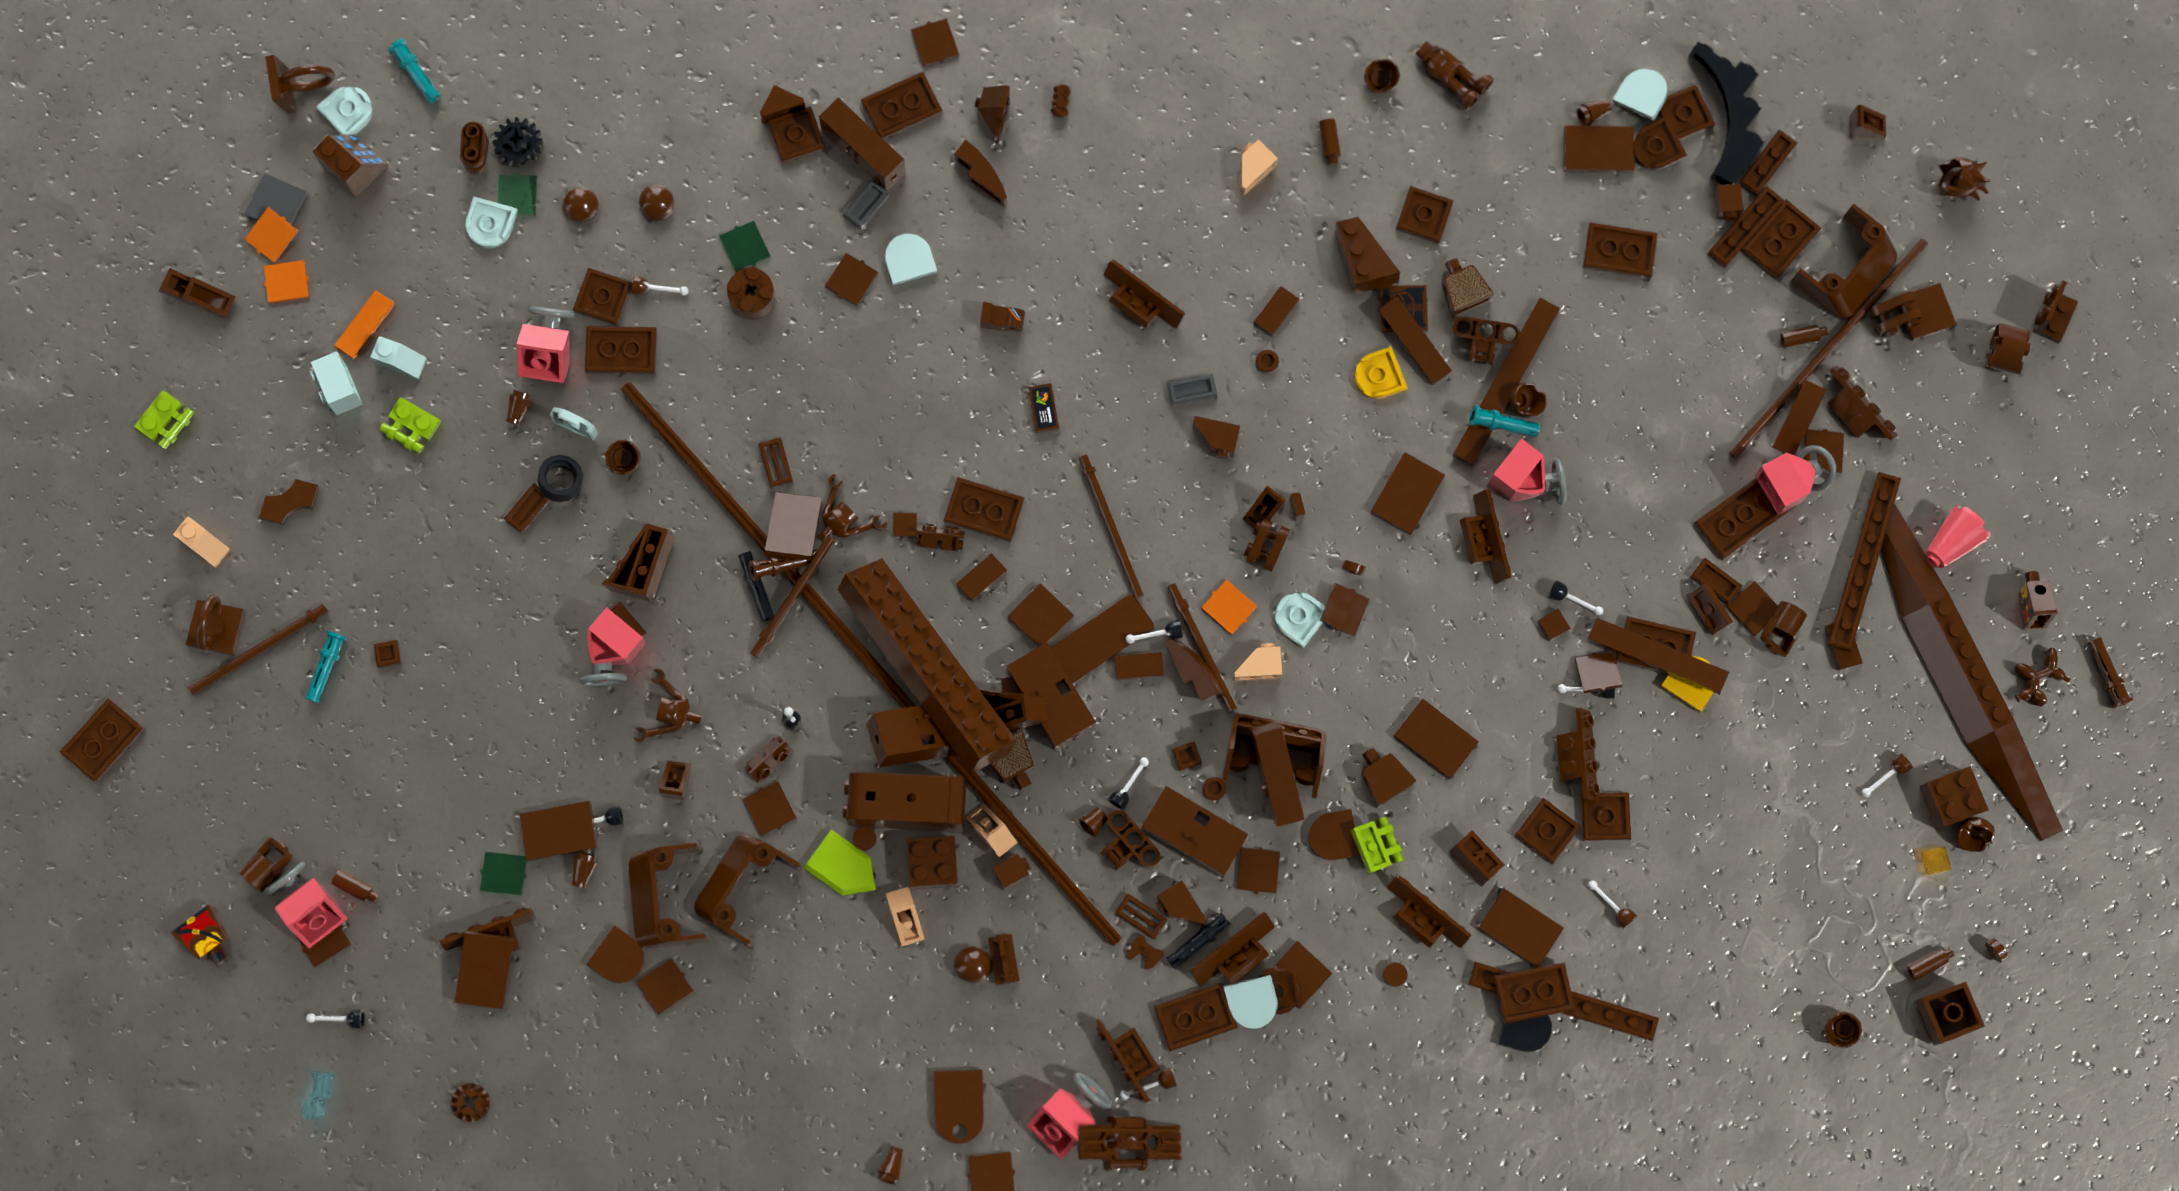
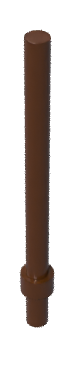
M827 535L767 628H763L759 634L760 639L750 652L752 655L758 658L766 645L772 642L775 637V631L835 542L834 538Z
M1176 583L1169 585L1167 588L1175 604L1173 606L1176 612L1180 613L1203 661L1214 673L1225 693L1221 695V698L1228 712L1231 713L1237 710L1188 610L1190 606L1187 600L1182 598Z

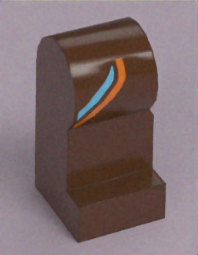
M983 302L980 321L981 328L1000 331H1022L1025 311L1019 308L1002 307Z

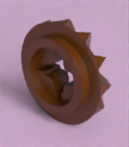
M467 1083L458 1087L454 1092L450 1106L454 1115L460 1120L475 1122L483 1118L488 1112L490 1098L482 1086ZM464 1094L469 1098L477 1097L474 1101L476 1111L471 1107L463 1108L464 1104H466Z

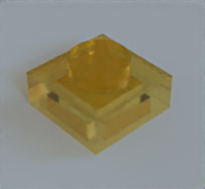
M1946 846L1921 852L1927 876L1952 870Z

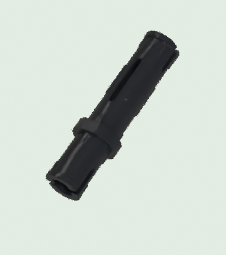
M751 551L744 552L738 555L745 574L743 576L744 581L748 582L762 622L771 620L774 617V613L762 579L760 577L759 580L753 581L749 573L748 565L749 561L754 560ZM757 589H759L761 597L764 602V606H762L759 595L757 593Z
M1220 913L1205 926L1202 925L1200 927L1201 930L1170 956H1167V961L1176 970L1177 967L1209 941L1213 942L1215 940L1214 937L1229 926L1230 922Z

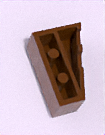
M1359 217L1336 222L1335 236L1354 295L1399 283L1400 271Z
M646 523L629 546V551L622 560L618 561L615 565V570L602 584L610 591L653 602L675 536L668 529Z
M979 689L1010 732L1048 721L1045 697L995 689Z

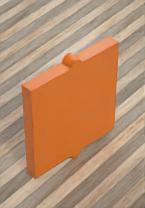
M268 207L245 237V240L257 249V253L264 254L272 262L276 263L299 230L287 222L286 217H281Z
M304 260L264 266L266 281L264 286L267 289L269 304L309 298L307 282L309 277L306 274Z
M1226 580L1216 592L1213 591L1211 593L1212 596L1201 607L1204 612L1232 635L1242 623L1245 624L1247 622V618L1257 608V605Z

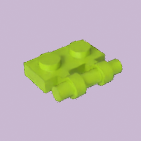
M162 390L134 427L154 442L159 435L163 436L158 445L166 450L171 443L174 444L178 439L176 436L183 427H187L190 424V418L194 415V412L187 407L182 414L178 413L183 404ZM174 418L176 422L173 424L169 431L166 430L165 428Z
M400 397L388 415L389 419L395 421L392 426L383 423L379 431L385 433L386 437L393 441L395 439L402 443L407 450H414L420 454L424 445L418 443L419 439L422 437L429 441L441 421ZM405 427L413 433L408 437L400 432L401 429Z
M1386 816L1377 819L1381 827L1380 829H1377L1375 821L1351 829L1368 874L1392 865L1389 859L1390 855H1392L1395 864L1404 860L1400 852L1403 851L1401 845L1397 844L1393 831H1395L1393 825L1389 824ZM1382 835H1384L1385 840L1389 847L1388 849H1385V846L1381 839Z

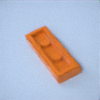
M375 290L334 346L355 360L396 304Z

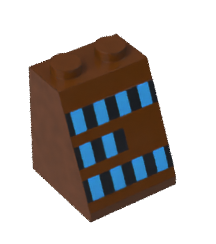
M352 134L328 135L313 150L322 168L355 198L388 167L378 155Z

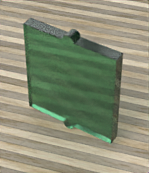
M516 173V175H499L498 203L517 208V217L519 215H536L537 175H520L519 173Z
M754 220L740 227L735 226L733 230L719 235L736 272L749 266L754 267L755 263L771 257Z
M485 852L483 869L480 870L482 874L480 891L522 896L524 879L527 878L525 874L526 856Z

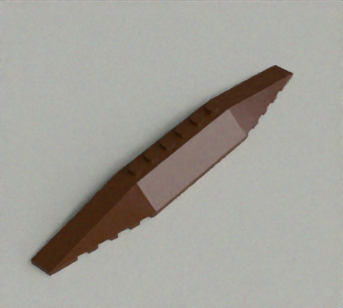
M1894 503L1881 552L1885 557L1888 576L1891 578L1895 600L1898 602L1900 609L1899 614L1966 746L1978 757V761L1993 776L1995 783L2007 794L2010 802L2022 813L2024 820L2041 841L2062 832L2063 828L2009 708L1952 598L1934 568L1927 562V556Z

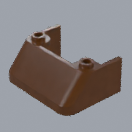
M1854 203L1843 218L1862 232L1863 240L1871 246V249L1849 276L1844 280L1837 274L1829 273L1818 282L1800 268L1790 281L1840 320H1846L1854 314L1897 260V251L1884 227Z
M1245 714L1234 716L1222 780L1227 781L1229 769L1233 772H1241L1248 768L1249 763L1258 765L1250 728L1278 722L1283 728L1295 778L1304 786L1313 785L1311 798L1316 799L1324 765L1325 732L1316 728Z
M741 834L735 838L697 898L694 905L695 912L703 920L747 947L752 948L754 944L750 940L731 929L737 915L734 908L725 903L727 897L749 862L759 867H767L772 864L775 858H778L799 872L802 866L799 862L770 844L749 834Z
M697 843L660 846L636 853L630 858L629 877L634 935L636 942L641 947L657 948L708 942V937L705 933L681 936L680 926L674 919H659L655 872L669 869L674 862V855L700 852V847Z

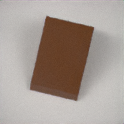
M774 85L760 111L762 123H768L769 119L806 108L804 99Z
M1857 105L1850 115V138H1885L1886 115L1863 105Z
M1267 485L1243 517V520L1255 529L1257 522H1263L1264 518L1272 521L1282 510L1286 500Z
M667 761L659 787V794L662 797L686 801L691 764Z

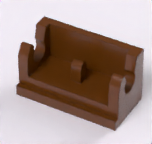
M1473 830L1449 851L1481 887L1505 865Z

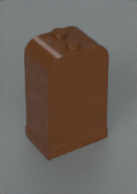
M855 772L849 773V781L845 780L844 795H848L847 804L843 805V819H846L849 826L964 833L966 783L963 776Z

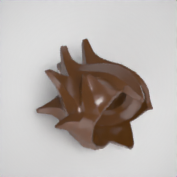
M1956 157L1949 162L1941 163L1939 168L1944 175L1937 185L1948 196H1971L1979 201L1980 197L1976 190H1981L1988 194L1985 185L1990 180L1981 174L1987 162L1977 163V161Z

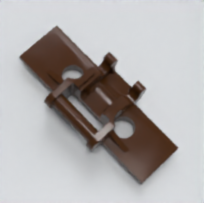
M1108 1116L1107 1122L1112 1123V1125H1078L1079 1159L1103 1160L1105 1171H1112L1113 1169H1138L1139 1171H1146L1148 1160H1181V1126L1148 1125L1146 1118L1141 1116H1132L1130 1118ZM1149 1136H1153L1156 1140V1145L1153 1149H1150L1147 1145ZM1119 1150L1135 1151L1136 1159H1119Z

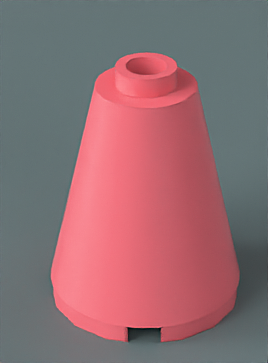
M1956 505L1951 509L1927 549V562L1934 568H1944L1985 543L1990 538L1989 529L1985 531L1982 527L1985 522L1967 507L1959 509V505Z

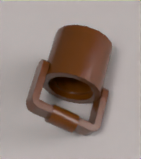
M1780 601L1760 636V640L1765 644V647L1775 655L1786 657L1807 617L1806 612L1794 604ZM1771 633L1786 639L1782 648L1769 639Z
M269 838L240 870L239 874L263 893L267 886L271 884L291 861L292 854L288 852L289 848L284 843ZM272 847L283 855L276 864H273L265 857Z

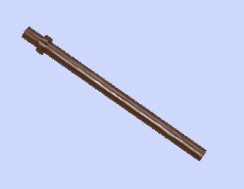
M1087 454L1080 456L1079 460L1083 468L1082 474L1088 480L1135 599L1144 596L1094 473L1096 472L1095 466L1091 465Z
M322 604L312 611L309 609L306 611V615L189 687V690L195 695L309 623H316L317 618L328 612L327 608Z

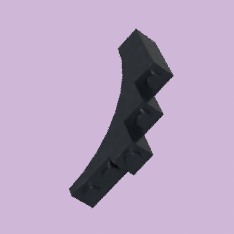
M1698 41L1689 56L1705 70L1714 82L1726 113L1727 132L1725 146L1720 161L1710 178L1719 185L1734 184L1764 144L1757 133L1747 130L1762 108L1759 107V104L1753 98L1744 96L1759 74L1753 66L1747 63L1744 64L1741 61L1736 67L1732 66V63L1727 58L1718 56L1709 45Z

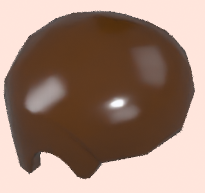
M1389 59L1372 61L1366 67L1364 74L1366 86L1372 92L1379 94L1390 92L1398 85L1400 78L1398 66Z
M648 185L643 189L639 197L640 211L648 220L656 222L666 220L674 211L672 192L664 185Z
M582 187L570 190L562 202V210L566 218L579 223L592 219L598 211V199L595 193Z
M1532 383L1518 384L1513 388L1509 398L1514 413L1525 418L1539 416L1544 412L1547 405L1545 393L1538 391L1535 388V384Z
M615 441L608 447L605 454L606 464L612 472L619 475L631 474L638 469L641 463V452L631 441Z
M1971 817L1966 819L1958 828V845L1970 852H1982L1989 842L1993 843L1995 829L1984 818Z
M969 946L960 950L955 957L954 969L962 980L979 984L987 980L991 974L992 960L983 949Z
M1836 1012L1826 1022V1039L1834 1047L1849 1048L1860 1040L1862 1035L1861 1021L1852 1013Z

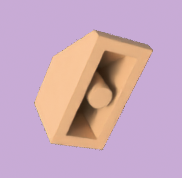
M1259 139L1254 144L1252 142L1249 143L1242 150L1241 193L1243 195L1250 191L1277 165L1278 158Z
M188 516L173 533L179 541L215 568L230 551L226 545Z
M1273 643L1261 644V648H1256L1236 670L1233 676L1234 681L1280 679L1282 676L1280 647H1275Z
M984 803L966 817V820L998 857L1018 843L1006 825Z
M909 886L886 893L901 945L905 946L925 940Z

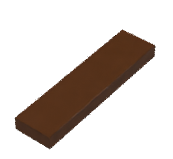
M1766 186L1707 254L1726 268L1783 203L1784 199Z
M1398 296L1378 310L1432 385L1452 371Z

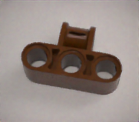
M1460 316L1454 320L1452 329L1457 336L1472 339L1469 362L1472 363L1474 361H1481L1493 366L1497 343L1514 345L1521 337L1519 328L1510 323ZM1461 321H1467L1470 325L1469 331L1465 334H1461L1458 330V325ZM1485 324H1489L1493 328V332L1489 337L1481 335V328ZM1507 328H1513L1516 332L1515 338L1511 341L1505 340L1503 336ZM1478 352L1488 353V355L1478 354Z
M1122 810L1111 812L1107 825L1116 839L1106 846L1100 854L1102 856L1105 855L1114 865L1113 869L1115 871L1133 857L1144 869L1149 870L1157 867L1161 857L1157 847L1126 812ZM1115 816H1120L1124 819L1125 824L1117 828L1113 826L1111 820ZM1131 834H1137L1141 842L1133 846L1128 843L1127 837ZM1153 852L1156 856V861L1146 863L1143 859L1144 853Z

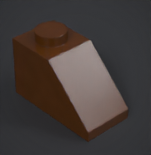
M1194 416L1193 427L1210 453H1215V456L1221 459L1233 457L1240 425Z
M1183 881L1178 882L1157 896L1158 902L1156 905L1162 915L1167 914L1171 919L1200 926L1207 923L1205 916Z

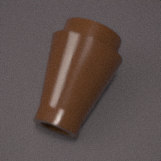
M1608 99L1581 104L1576 110L1578 120L1582 125H1591L1607 113L1612 112V105Z
M513 390L512 395L509 396L506 422L520 425L523 416L532 403L530 401L531 395Z
M583 852L577 853V857H574L573 886L586 888L587 882L597 865V862H595L596 856Z
M890 1147L887 1156L877 1171L879 1173L878 1180L892 1185H896L897 1180H900L904 1154L902 1149Z

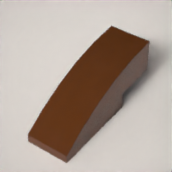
M965 140L955 152V161L969 170L967 177L971 184L1005 207L1007 205V196L996 171L980 151Z
M169 268L159 289V292L225 318L236 297Z
M1807 380L1801 384L1772 448L1783 453L1795 455L1826 389Z
M1177 639L1165 641L1183 683H1193L1201 701H1210L1225 694L1214 673L1194 651Z

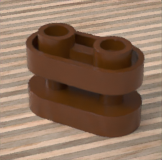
M478 122L465 124L461 132L460 158L465 169L471 174H480L487 167L489 139L483 126Z
M1912 291L1900 294L1869 309L1872 319L1880 318L1882 322L1876 326L1879 336L1885 335V338H1889L1898 334V330L1905 326L1909 329L1920 324L1919 320L1923 318L1920 309L1912 310L1910 304L1916 301ZM1902 309L1903 314L1890 319V313Z
M1264 518L1263 522H1257L1253 534L1257 536L1254 543H1248L1244 555L1247 556L1246 561L1254 565L1257 559L1265 561L1263 569L1272 572L1290 529L1281 526L1279 532L1270 529L1273 522ZM1266 538L1275 541L1270 553L1261 550Z

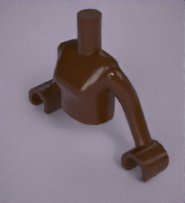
M831 475L829 477L831 490L821 515L826 528L817 538L823 543L827 535L831 536L834 534L838 537L848 538L871 529L883 531L887 526V522H884L882 526L875 524L879 520L880 515H876L870 523L849 529L859 518L842 501L833 509L837 491L842 488L843 481H840L838 485H833L832 481L837 475Z
M655 669L654 671L661 673L662 678L660 680H651L655 684L661 685L677 700L663 696L656 720L670 725L649 730L638 727V731L645 733L641 739L634 737L638 743H644L651 736L676 732L685 725L686 721L700 724L703 715L690 712V705L686 696L678 692L665 679L666 676L661 669Z

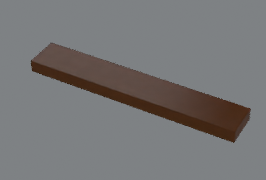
M1600 618L1596 619L1588 637L1590 642L1719 695L1729 674V671Z

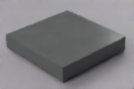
M264 173L244 214L258 221L265 210L270 207L281 217H286V221L292 225L308 193L303 189Z

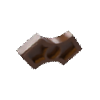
M295 479L293 485L283 494L265 496L259 518L284 525L288 516L293 512L303 508L313 509L319 486Z

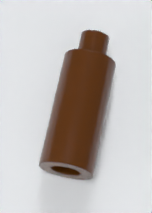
M1321 120L1319 126L1324 157L1329 159L1330 166L1338 165V157L1341 156L1336 120Z
M1812 325L1781 332L1780 341L1784 349L1821 341L1822 336L1828 335V330L1826 326L1819 328L1818 325Z
M341 869L337 871L331 883L363 902L370 900L376 903L380 896L373 891V886Z
M1940 948L1907 965L1906 968L1910 977L1916 981L1949 964L1948 959L1955 955L1951 948L1944 951Z

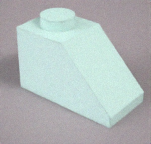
M380 336L370 357L375 365L418 380L427 360L425 356L412 349Z

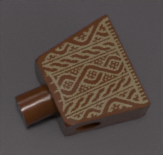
M1457 258L1445 263L1449 275L1443 277L1441 284L1451 317H1455L1492 300L1493 291L1474 265L1462 268Z
M1020 730L1012 734L1017 741L1009 754L989 765L1004 784L1014 780L1018 789L1022 791L1032 785L1027 773L1034 769V764L1024 733Z

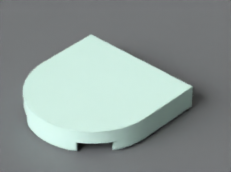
M1640 69L1634 71L1621 84L1613 98V103L1654 121L1667 98L1666 81L1662 75L1654 70Z
M340 87L316 106L317 110L340 134L356 135L368 124L373 112L372 103L368 95L357 87Z
M473 196L465 222L468 236L476 245L482 248H495L504 244L512 233L518 209Z
M902 234L889 243L885 258L893 286L937 273L931 249L922 237L915 234Z
M553 407L549 416L554 424L590 440L596 439L598 432L590 422L569 411Z
M1306 593L1286 595L1277 605L1275 611L1276 625L1283 635L1303 649L1323 622L1320 619L1325 606Z
M1271 975L1224 986L1229 1009L1232 1012L1233 1018L1240 1025L1255 1029L1267 1025L1273 1019L1278 1002Z

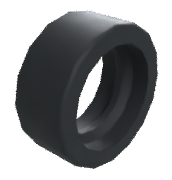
M551 456L539 468L537 480L539 490L551 501H569L576 497L581 490L582 469L577 461L569 456ZM557 467L568 469L573 473L574 483L568 489H554L548 485L546 480L549 470Z

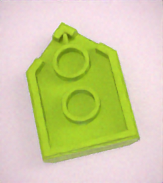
M833 830L827 834L804 867L805 870L842 896L876 890L871 857Z

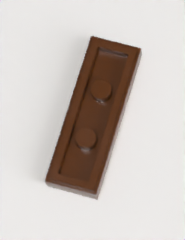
M1779 129L1738 184H1741L1742 187L1757 197L1798 142Z

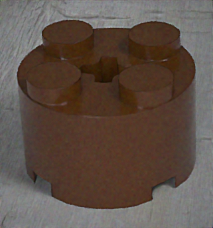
M757 267L741 269L731 277L727 284V295L730 305L738 316L757 320L765 317L772 310L775 301V291L770 277L764 271ZM751 291V292H755V295H754V296H751L750 294H747V293Z
M1997 324L1990 340L1989 346H1991L1990 354L1987 353L1986 367L2020 375L2023 368L2022 358L2023 356H2028L2031 343L2028 341L2031 331L2008 324Z

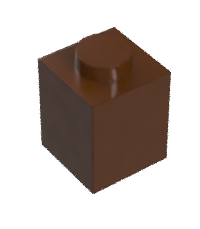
M1741 184L1718 185L1713 192L1717 219L1724 218L1725 221L1737 219L1744 210Z
M1019 854L993 866V871L1003 890L1029 878L1028 871L1031 870L1026 858L1021 859Z

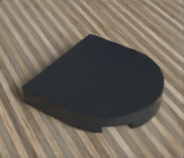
M1547 1015L1507 1024L1503 1023L1498 1045L1522 1052H1533L1542 1048L1551 1037L1552 1023L1550 1017Z

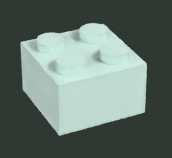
M337 351L311 362L313 370L310 371L311 376L319 389H322L319 391V395L328 410L332 409L336 415L363 405L348 367Z

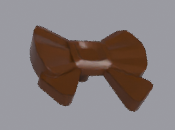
M1139 935L1133 941L1131 949L1127 950L1129 960H1132L1140 953L1146 957L1144 969L1153 968L1162 959L1164 954L1163 950L1154 949L1148 944L1144 935Z

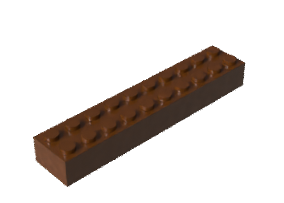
M881 558L845 574L837 589L968 770L972 773L1007 756L1017 740L885 561Z

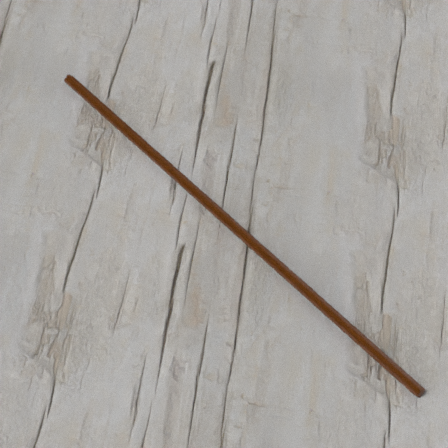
M630 382L626 383L621 388L625 396L765 553L767 536L633 384ZM796 569L782 572L793 586L801 576ZM807 583L800 594L901 708L917 706L810 584ZM958 755L945 757L1112 946L1119 943L1122 938L979 775L975 771L971 773Z

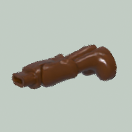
M1428 41L1416 52V55L1422 59V64L1426 67V71L1432 77L1440 80L1446 87H1449L1461 99V106L1466 111L1470 110L1478 102L1479 97L1484 96L1495 80L1489 74L1477 77L1465 68V64L1450 52L1441 47L1439 48L1437 45L1433 46ZM1455 74L1459 76L1473 90L1467 89L1459 81H1457L1454 78Z

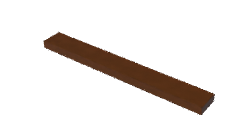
M1541 297L1539 298L1521 331L1520 340L1510 350L1479 406L1480 409L1488 411L1494 409L1502 415L1509 402L1513 388L1519 384L1560 310L1559 307ZM1469 424L1453 456L1473 466L1493 430H1489L1486 426L1477 424L1471 426Z
M1878 472L1828 643L1830 647L1848 652L1852 651L1900 485V477Z
M1474 962L1468 985L1497 994L1494 976L1511 972ZM1573 991L1571 993L1575 1010L1560 1013L1651 1042L1654 1039L1659 1021L1658 1017Z

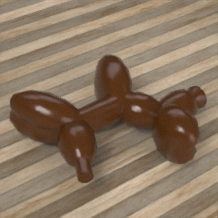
M2051 647L2047 650L2044 658L2045 667L2038 671H2034L2030 666L2023 663H2017L2014 666L2016 673L2028 680V688L2020 691L2019 695H2015L2018 702L2032 699L2033 703L2040 707L2046 705L2047 697L2038 689L2040 687L2039 680L2049 675L2055 679L2064 680L2067 683L2070 682L2071 679L2065 675V672L2061 668L2056 667L2058 655L2055 648Z

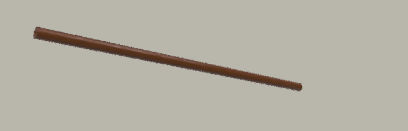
M1921 238L1735 445L1729 452L1733 458L1736 459L1795 394L1801 384L1813 374L1869 309L1873 307L1928 245L1926 240Z

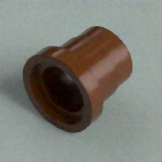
M1095 807L1086 816L1080 817L1078 821L1089 835L1095 837L1099 833L1098 830L1108 821V817L1100 808Z

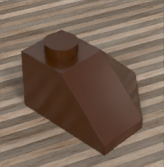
M1007 85L983 87L982 95L978 94L975 102V108H978V117L995 143L1000 142L1010 104V86Z

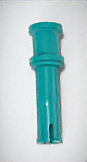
M403 38L396 40L388 47V52L393 54L398 60L400 69L406 70L424 95L428 104L434 103L438 100L437 98L441 97L440 93H438L417 63L418 58L416 54H412L408 49L406 40Z
M1474 405L1470 411L1469 424L1471 426L1477 424L1486 426L1489 430L1499 428L1537 437V433L1540 432V423L1501 415L1500 412L1494 409L1488 411Z
M331 631L326 632L327 639L324 647L319 650L321 658L305 696V699L320 703L333 664L340 659V649L343 641L347 640V637Z

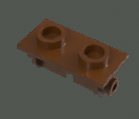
M925 523L917 529V533H922L917 535L916 544H919L920 547L937 549L939 540L942 541V550L958 552V549L963 550L964 541L959 540V538H964L965 532L960 531L958 527L947 526L946 529H940L935 524Z
M780 736L776 739L773 738L762 748L767 754L765 757L758 752L746 762L747 766L744 769L757 783L767 778L771 771L780 763L786 761L793 752Z
M1000 934L988 938L996 985L1019 982L1012 934Z

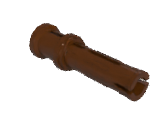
M817 549L813 550L812 558L817 552ZM769 556L766 560L749 561V573L752 580L757 581L760 577L769 575L776 577L780 572L808 566L811 560Z
M2100 637L2088 642L2087 644L2106 682L2104 689L2109 692L2113 700V708L2116 709L2133 702V698L2129 697L2125 689L2124 679L2122 677L2119 678L2102 638Z

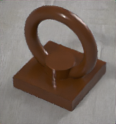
M275 55L265 57L272 101L288 114L296 112L293 92L317 90L331 84L335 79L334 71L323 65H304L289 69ZM301 75H325L323 78L309 82H296L295 77Z
M210 595L205 601L197 600L186 646L234 656L245 610L222 605L217 595Z

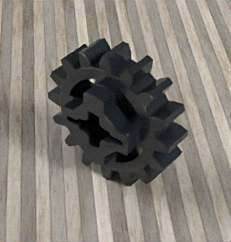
M515 117V122L513 123L506 119L507 125L499 124L498 126L501 131H494L493 133L497 138L492 140L493 146L496 147L494 149L495 154L500 155L499 159L501 162L507 159V164L510 167L513 165V162L516 163L518 168L521 167L522 162L529 166V159L536 161L535 153H542L541 148L538 146L544 144L542 138H539L542 134L540 130H536L537 127L534 122L529 125L527 118L520 122L519 118ZM522 129L529 132L532 136H530L529 134H524L522 132ZM518 135H519L521 141H519V145H518V149H517L516 146H515V144L517 143ZM504 148H506V150H511L513 152V155L507 153L504 150Z

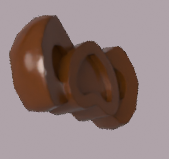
M1058 84L1053 88L1051 112L1057 118H1064L1069 114L1066 106L1069 103L1068 96L1071 94V90L1065 84Z

